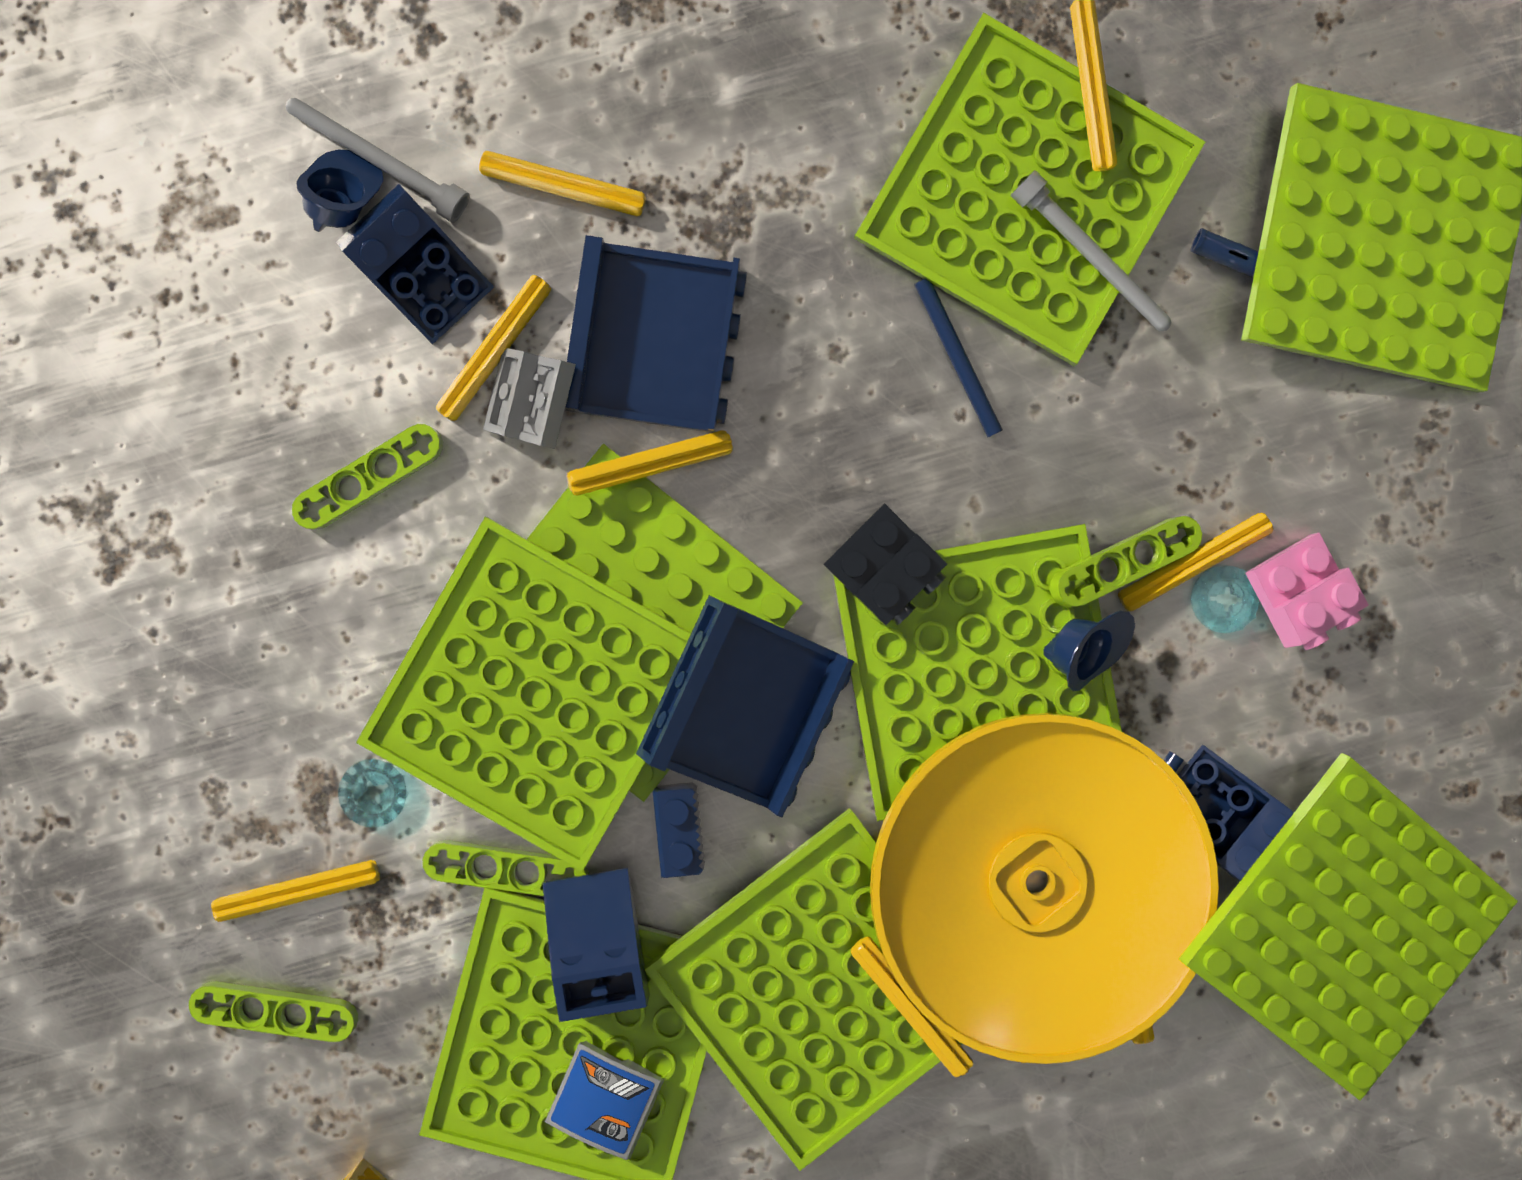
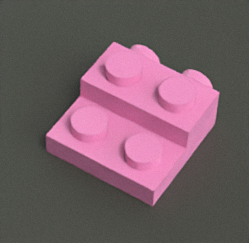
M1319 532L1305 537L1245 573L1285 648L1303 645L1305 650L1317 647L1329 639L1326 633L1327 630L1336 626L1337 630H1342L1354 625L1362 619L1358 612L1369 606L1350 569L1344 568L1339 570Z

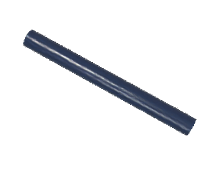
M927 279L917 282L914 286L987 437L1003 431L933 284Z

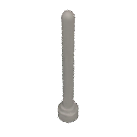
M291 98L287 101L286 110L289 114L432 200L431 205L436 208V213L454 223L464 212L470 198V194L455 184L449 186L443 183L439 185L301 100Z
M1034 170L1010 196L1022 208L1025 205L1031 210L1036 208L1158 331L1168 330L1171 326L1170 317L1048 196L1050 191L1045 186L1047 181Z

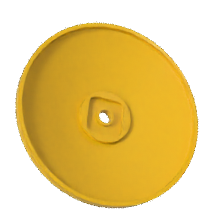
M1049 713L1017 715L978 726L956 737L922 763L906 781L883 821L875 846L870 881L871 911L882 953L896 981L918 1010L940 1030L968 1047L1000 1059L1036 1064L1071 1062L1110 1051L1132 1040L1159 1020L1180 998L1196 974L1182 963L1179 958L1217 911L1219 890L1215 850L1206 820L1191 792L1174 770L1150 748L1113 727L1086 718ZM1034 871H1044L1048 879L1046 887L1040 892L1033 893L1028 891L1026 887L1027 877Z

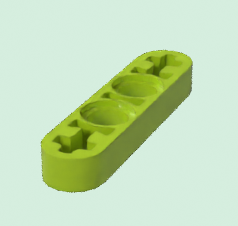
M416 424L407 428L297 496L292 504L294 520L306 529H322L435 461L443 450V440L440 433L425 424ZM420 433L424 437L431 436L433 441L428 444L430 452L425 454L418 450L408 455L407 457L413 461V464L407 466L405 457L396 449V446L401 443L402 449L408 450L417 444L415 438L417 434ZM384 454L393 455L397 461V470L389 478L380 477L375 470L376 460ZM348 476L356 477L361 484V492L353 500H345L339 493L340 482ZM328 488L331 498L340 508L335 511V506L328 504L318 511L321 517L318 521L315 518H306L304 513L309 509L307 502L309 500L313 503L325 501L329 497L323 491Z
M1188 516L1166 519L1057 572L1050 582L1051 596L1056 603L1064 607H1078L1094 601L1194 552L1202 540L1201 527L1196 520ZM1178 529L1185 530L1186 536L1181 539L1182 542L1165 545L1162 540L1176 535ZM1141 541L1149 543L1153 550V557L1147 565H1143L1136 558V547ZM1105 558H1110L1117 566V575L1111 582H1106L1100 576L1099 567ZM1088 578L1091 583L1078 587L1074 591L1075 595H1067L1064 588L1070 585L1069 580L1074 581Z
M441 840L434 843L425 852L422 859L425 873L436 881L544 896L542 883L548 874L547 864L554 865L551 874L563 875L567 868L574 869V876L589 874L587 867L581 872L549 854L451 840ZM442 850H446L447 858L460 861L464 858L463 852H468L469 856L465 863L466 875L459 874L462 865L452 864L445 871L439 870L440 865L438 862L433 861V857L438 856ZM481 855L491 856L497 864L496 874L490 878L480 877L474 870L475 859ZM523 861L533 862L539 869L538 880L532 884L522 883L516 876L517 865Z
M219 981L207 982L194 991L188 1002L192 1017L203 1024L327 1042H340L346 1039L358 1023V1012L355 1006L343 999ZM212 993L215 1002L228 1003L233 999V995H235L232 1007L221 1005L212 1012L208 1011L209 1006L206 1003H202V999ZM246 998H256L262 1003L264 1013L261 1018L250 1019L244 1014L242 1004ZM298 1004L304 1008L306 1019L303 1024L292 1025L286 1021L284 1010L287 1005ZM316 1007L320 1008L318 1015L316 1013ZM335 1011H339L340 1018L347 1021L339 1030H335L334 1022L328 1020H320L316 1024V1028L312 1027L316 1015L317 1017L329 1018Z

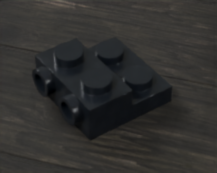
M884 503L823 565L886 626L891 620L896 625H899L916 608L910 601L921 590L929 595L944 581L946 576L941 570L947 563Z

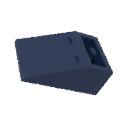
M400 184L391 190L336 242L341 251L432 345L494 288L492 283Z
M1202 744L1178 776L1191 792L1206 820L1214 845L1217 865L1240 882L1294 812Z
M628 868L543 882L551 975L559 1022L647 1007L650 992L646 971L644 970L645 963Z

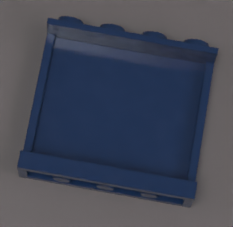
M586 235L567 362L576 365L564 411L709 433L716 431L717 423L725 424L728 399L720 397L723 381L731 382L734 356H727L729 339L737 340L741 314L733 313L735 297H744L747 272L739 271L740 258L733 257V262L609 244L605 243L602 237Z
M709 595L636 754L652 767L665 771L666 768L766 807L782 818L787 807L795 800L797 785L805 768L813 761L817 741L822 730L829 725L832 719L834 704L840 691L847 686L850 680V670L854 661Z

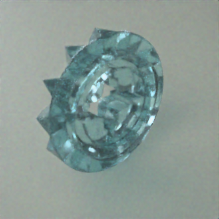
M1222 565L1207 570L1198 578L1192 590L1191 604L1195 616L1206 628L1219 633H1231L1243 630L1246 625L1256 618L1258 605L1261 602L1245 574L1246 570L1230 565ZM1225 587H1230L1231 595L1242 598V602L1231 604L1229 611H1224L1223 604L1217 603V601H1210V596L1217 597V595L1224 594Z
M376 758L363 760L351 766L343 775L338 788L339 803L344 813L353 822L365 827H380L393 821L403 811L408 795L404 775L392 763ZM368 781H371L374 786L388 784L389 787L384 789L385 791L379 795L381 803L377 804L374 799H369L368 801L365 799L359 802L358 798L362 797L363 793L368 790L366 784Z

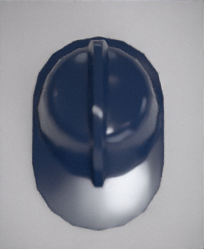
M339 149L329 151L317 158L296 181L297 191L302 196L304 212L313 220L314 230L321 232L325 227L344 228L355 223L363 207L379 191L383 183V173L381 169L350 150Z
M1120 610L1110 614L1100 622L1084 619L1070 620L1044 647V655L1053 663L1058 671L1067 676L1068 687L1072 691H1080L1092 679L1114 665L1125 653L1133 638L1135 630L1134 617L1130 612Z

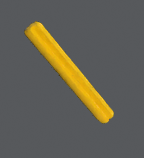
M1075 0L1070 7L1092 169L1100 172L1108 171L1117 165V155L1096 5L1094 0Z
M484 151L479 163V171L484 176L633 216H641L645 206L646 197L643 192L495 152Z
M532 275L436 405V409L440 414L451 421H456L500 362L503 352L506 348L511 347L551 292V287L546 281L536 275Z
M720 430L571 470L567 473L568 486L573 495L578 496L725 456L733 451L732 440L729 433Z
M1257 513L1202 544L1194 552L1163 566L1124 588L1118 593L1122 606L1127 611H1134L1266 537L1274 530L1270 519L1265 513Z
M368 860L220 897L211 903L213 917L215 921L223 922L375 884L380 880L379 869L375 860Z
M867 936L858 940L850 950L851 955L954 1077L964 1076L968 1073L969 1069L973 1066V1059L957 1040L935 1026L910 1001L893 976L882 950L872 938Z

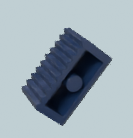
M693 782L660 785L654 788L653 801L661 878L700 875L704 870L705 861L703 860L704 852H702L703 844L701 843L703 836L700 835L702 828L700 827L701 819L699 818V802L697 801L698 794L696 793L698 786Z

